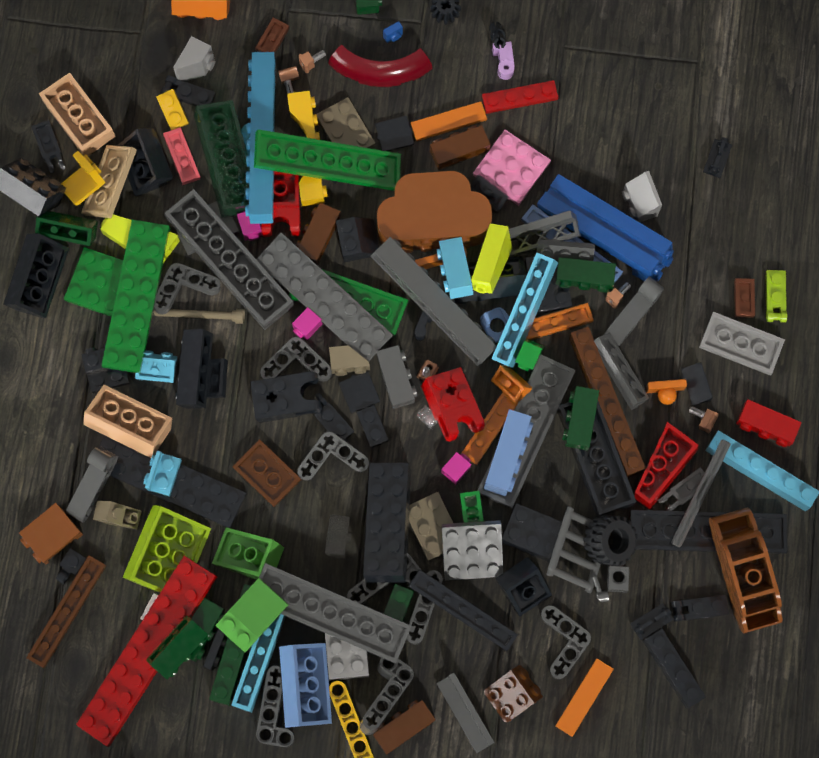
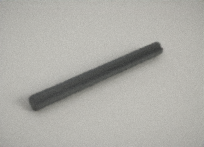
M720 441L671 541L673 545L677 547L682 546L731 445L728 441Z

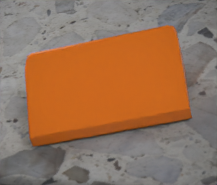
M500 365L491 379L515 403H518L533 388L506 365Z

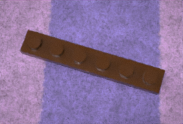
M91 556L87 557L26 657L27 659L42 668L46 667L106 568L105 564Z

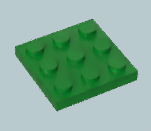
M84 247L64 300L112 317L123 260Z

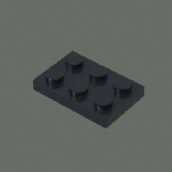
M535 256L525 258L527 274ZM557 267L537 313L572 307L569 288H562L555 284Z

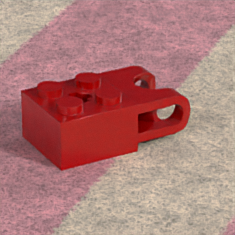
M274 171L273 223L261 224L263 237H270L273 226L278 222H286L290 226L291 235L300 236V175Z
M461 367L425 379L421 388L446 441L450 442L457 438L459 434L457 422L467 424L471 432L483 431L485 427L484 419Z

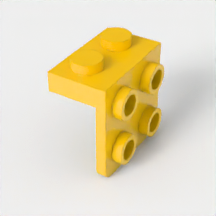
M77 151L72 156L81 168L61 183V185L66 187L64 193L75 205L85 201L86 198L106 183L99 175L101 170L97 165L93 164L86 154L83 156Z

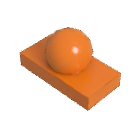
M685 379L648 382L646 393L658 392L659 401L669 405L675 402L677 398L676 391L685 390L687 382Z

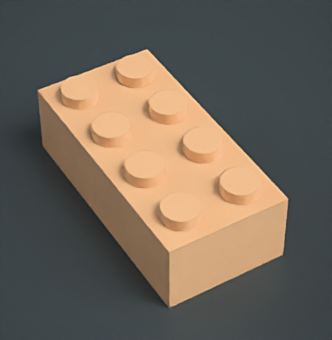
M70 73L39 93L44 104L83 156L85 154L89 156L116 137L110 125Z
M106 385L102 386L84 412L85 426L150 458L153 454L155 455L171 430V417Z

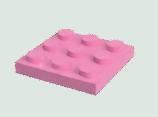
M504 130L475 169L473 176L477 177L480 174L507 194L509 200L519 206L551 160L507 130Z

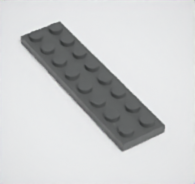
M282 233L256 259L268 273L306 308L308 307L321 318V321L344 343L368 362L376 355V351H379L393 336Z
M540 355L528 381V384L533 388L518 402L515 409L517 412L532 416L530 422L534 424L529 438L525 437L524 439L528 442L523 456L519 455L518 458L522 460L517 474L513 473V477L516 480L512 492H507V495L503 496L484 490L493 461L492 458L477 490L480 491L481 495L511 509L513 508L576 370Z
M265 563L259 578L289 604L281 613L282 615L395 664L397 663L412 626Z

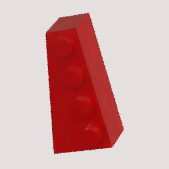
M669 422L665 426L635 491V499L649 510L698 451L699 445Z

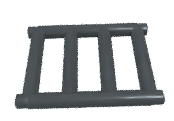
M568 506L546 574L548 576L555 575L585 588L587 593H592L594 588L592 576L598 575L601 564L594 561L591 562L562 548L565 538L583 546L586 545V542H584L585 537L568 530L571 519L586 526L593 522V520L574 512V509ZM559 557L590 569L588 580L586 581L557 568Z

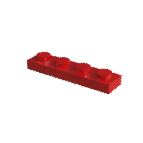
M553 80L482 94L485 114L555 101L558 100L555 81Z

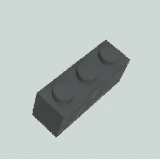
M397 345L376 351L392 409L415 403L414 397H417L415 386H411L409 382L412 376L409 367L405 368L403 362L406 361L404 350H400Z

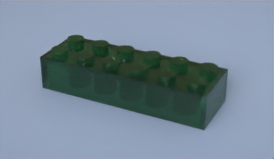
M233 100L196 106L194 118L221 218L245 212V206L249 205V200H246V188H249V183H246V172H250V167H247L246 157L248 154Z

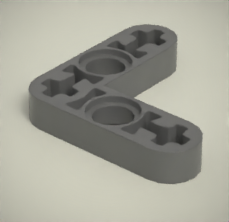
M174 263L169 267L157 292L154 310L158 314L168 313L181 285L208 295H216L221 289L220 280L215 276L183 264ZM180 270V274H177L176 281H174V272ZM196 275L200 280L197 283H191L189 278ZM215 283V287L209 289V285ZM167 285H173L175 290L168 293L164 288ZM163 296L166 297L165 306L159 308V304L164 300Z
M299 337L291 338L263 365L260 371L262 379L279 377L297 359L309 372H316L319 381H328L332 376L331 367ZM293 343H300V349L303 351L302 355L298 349L292 350ZM309 354L315 357V361L312 364H307L304 361V358ZM280 355L288 357L286 364L282 365L277 362ZM319 361L321 362L319 367L322 370L328 369L327 376H320V371L316 367ZM274 362L275 365L278 368H280V370L278 371L277 368H275L272 372L273 376L271 377L268 375L266 377L265 370H272L274 368V365L272 363Z
M326 431L320 436L299 465L298 476L303 480L313 478L330 453L358 472H363L368 468L369 460L365 454L336 433ZM330 435H332V440L334 441V443H329L326 446V449H329V451L326 452L322 447H319L318 445L319 443H321V445L323 446L326 442L324 437H330ZM342 446L350 448V454L346 457L341 456L339 453V449ZM316 450L323 453V458L320 461H315L312 458V453ZM354 452L357 453L355 455L357 459L364 458V467L359 466L358 468L356 466L357 462L353 459L351 462L348 461ZM308 459L313 464L318 465L316 468L312 465V467L310 468V475H302L303 471L301 470V468H307L310 464L309 462H306Z
M546 606L541 612V619L569 640L550 667V674L553 678L563 679L589 645L591 635L586 629L556 607ZM550 610H553L554 617L558 619L560 615L563 618H561L558 621L557 626L553 625V623H555V620L553 618H550L549 620L545 618L547 616L545 611L549 612ZM563 621H568L571 624L569 632L561 630L560 624ZM575 627L579 629L576 631L577 634L582 635L584 633L586 635V643H579V638L576 635H573V638L569 636ZM567 649L575 651L576 657L573 660H568L565 657ZM561 657L564 660V662L569 663L570 666L567 667V665L565 664V666L562 668L564 674L556 675V670L554 669V666L559 667L561 665L562 661H559Z

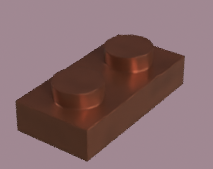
M272 18L255 48L256 51L274 52L275 54L289 30V25Z
M735 278V317L755 316L754 279Z

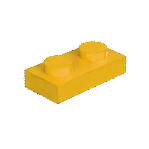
M174 89L156 96L171 130L189 124Z

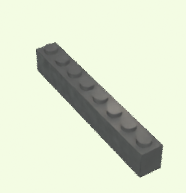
M389 237L371 257L477 366L481 364L496 349L497 346L494 339L489 335H485L481 326L477 322H473L468 317L469 315L466 310L459 308L455 304L454 299H450V295L442 290L441 285L437 281L432 280L428 276L425 268L417 265L414 257L410 253H406L396 239Z

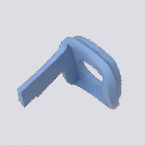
M495 308L485 312L480 318L483 329L487 335L494 339L495 343L499 342L503 330L501 332L492 331L490 322L498 318L506 326L509 316L502 308Z

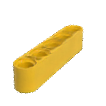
M334 681L329 686L330 697L354 758H374L366 736L360 729V721L345 684L341 681ZM336 685H341L344 689L340 696H335L332 693V689ZM342 704L350 705L351 711L349 714L343 715L340 713L339 709ZM351 722L358 725L357 732L353 734L347 731V725ZM363 741L366 745L365 750L360 753L356 752L354 749L355 743Z

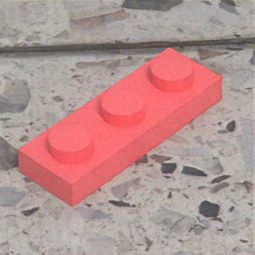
M181 127L163 133L182 185L200 180L199 172Z

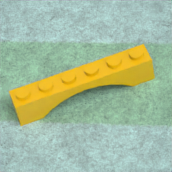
M310 91L287 94L291 118L298 123L307 138L320 140L319 132L315 131V126L318 125L317 114L313 115V108H316L315 97H311ZM307 176L301 178L299 189L302 206L325 203L324 197H328L326 185H322V179Z

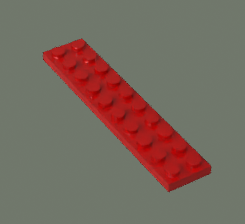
M183 556L76 725L105 746H111L158 672L146 659L186 615L192 618L217 579L216 575L190 558Z

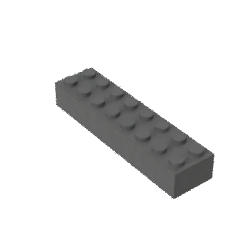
M194 189L165 212L169 223L264 330L269 328L294 306L293 300Z

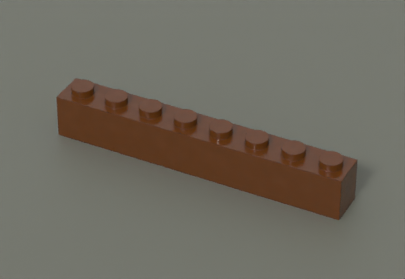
M589 326L574 331L569 336L570 343L588 388L599 390L598 401L626 476L629 478L643 473L646 469Z

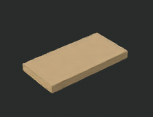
M106 145L98 166L101 170L99 175L106 183L86 198L82 214L85 216L112 218L137 151L135 148Z

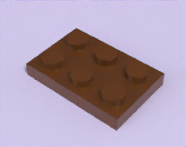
M260 439L233 466V469L274 508L301 481V478Z

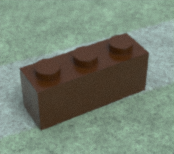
M476 125L471 126L465 132H455L449 138H440L430 144V153L438 170L489 152L490 142L482 125L478 127Z
M319 203L318 207H314L311 213L312 220L310 224L307 223L303 230L304 236L296 244L317 266L336 229V220L341 218V211L323 203Z
M416 699L407 706L408 710L403 714L401 711L390 717L392 719L390 723L385 725L383 722L373 734L386 755L436 721L423 700L418 702Z

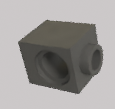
M624 564L609 566L607 568V591L626 593L629 589V567H624ZM616 572L620 573L623 576V581L616 582L613 579V574Z

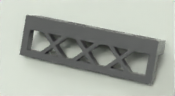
M570 210L509 229L511 241L520 240L523 242L519 249L514 251L512 249L509 256L512 257L537 249L538 242L534 245L528 243L531 235L536 234L540 236L539 239L549 240L545 236L551 229L558 231L554 239H550L554 241H565L581 236L576 214ZM573 223L575 232L570 234L564 233L563 230L566 225Z
M609 333L595 339L594 342L604 366L630 409L633 410L648 400L647 393L612 335Z
M455 673L436 683L476 754L494 744L492 737Z

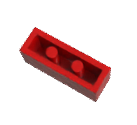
M747 400L744 403L736 422L742 430L747 432L754 431L763 439H773L776 441V444L782 447H790L794 443L802 423L751 400Z

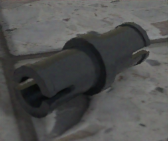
M496 21V25L492 22L490 24V36L492 41H494V46L500 49L499 45H501V48H504L506 45L504 39L505 32L499 22Z

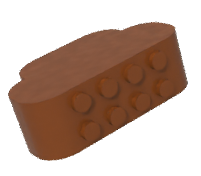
M456 171L412 173L403 176L395 186V196L385 199L377 211L378 237L381 244L391 237L401 244V248L406 253H411L413 250L429 252L432 249L440 248L439 241L462 237L463 246L466 249L470 248V246L480 245L484 242L489 225L492 222V210L489 200L483 194L471 191L468 179Z
M747 507L709 518L714 544L741 632L744 634L782 623L783 619L780 609L782 602L765 541L758 530L750 508Z

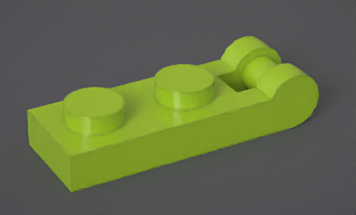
M766 271L767 322H773V320L787 322L786 271ZM773 309H779V313H774Z

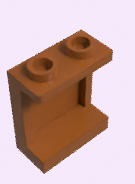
M57 503L53 504L19 532L22 536L20 541L27 549L31 547L34 551L32 555L37 562H43L46 565L49 563V559L75 538L78 540L83 535Z

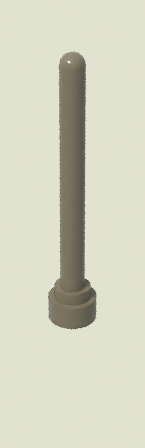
M170 309L166 314H158L155 310L153 311L155 316L227 319L232 320L236 324H244L245 309H236L232 312Z

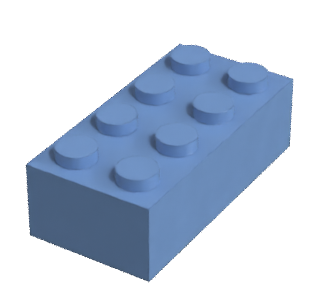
M509 409L484 490L506 496L507 492H512L516 480L513 477V473L517 474L522 460L518 458L519 455L523 456L528 442L524 439L525 437L529 438L534 424L530 422L532 416Z
M326 643L279 647L285 728L332 724Z

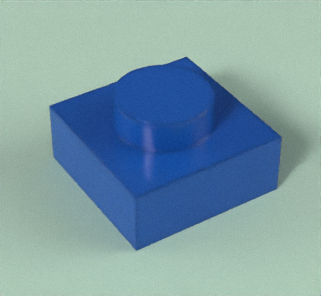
M399 21L383 30V38L387 43L390 41L394 42L403 35V27Z

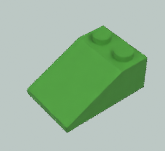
M226 527L212 564L257 580L265 563L277 568L284 547L272 539Z
M258 578L215 626L246 652L289 604L262 579Z

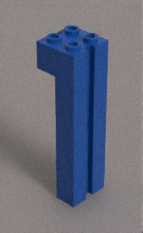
M560 174L557 175L550 185V189L543 194L537 203L538 208L549 217L571 210L577 216L581 237L632 267V275L642 281H645L650 276L658 282L663 275L661 270L665 266L669 267L673 261L671 241ZM573 223L566 225V228L575 232Z

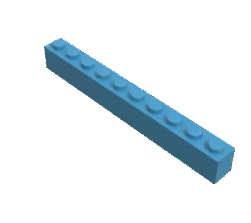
M252 52V60L248 61L249 71H252V75H248V86L251 87V91H248V102H251V107L247 108L248 118H251V123H247V134H250V139H247V150H250V155L246 157L247 167H250V172H246V183H249V188H246V200H249V205L245 206L246 216H249L250 224L273 223L274 171L254 168L255 133L258 129L275 132L274 52Z

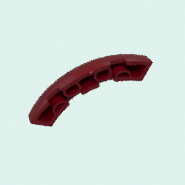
M341 44L329 59V65L342 76L358 81L360 84L374 87L399 86L401 83L417 80L433 69L429 58L421 48L401 59L372 61L353 54Z

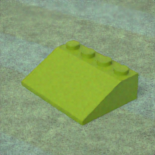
M153 505L122 578L160 593L183 556L190 558L196 563L198 562L211 528L162 506Z

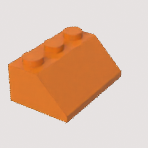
M171 0L172 15H177L181 18L195 16L198 19L213 17L216 20H222L227 18L229 13L230 0Z

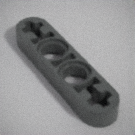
M432 570L427 573L430 577L433 574L437 575V579L442 584L443 578L440 572ZM421 594L418 596L409 625L412 626L414 622L418 626H424V629L419 628L418 635L421 636L420 639L416 638L413 641L411 640L412 636L409 634L407 637V641L414 645L422 642L435 605L433 602L424 603ZM417 612H425L427 619L424 622H418L415 618ZM416 626L411 627V633L415 631Z

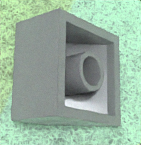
M191 36L173 67L176 78L185 82L206 76L208 71H211L215 65L211 46Z
M646 171L627 182L624 186V191H622L625 202L628 201L631 218L638 222L657 217L662 207L650 172Z

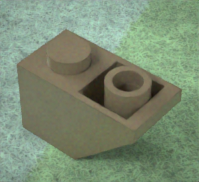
M350 346L329 347L332 374L336 373V376L347 375V372L363 374L366 373V370H370L369 362Z
M97 501L93 520L137 530L142 511L112 501Z

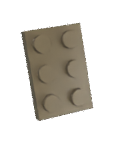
M349 98L317 113V119L330 142L364 148L375 146L373 138Z
M436 492L411 504L409 508V523L428 561L443 555L442 524L453 523L439 493Z

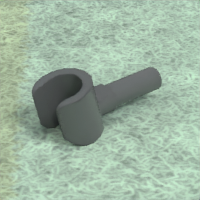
M592 576L596 587L597 599L600 602L609 601L608 591H601L597 576Z

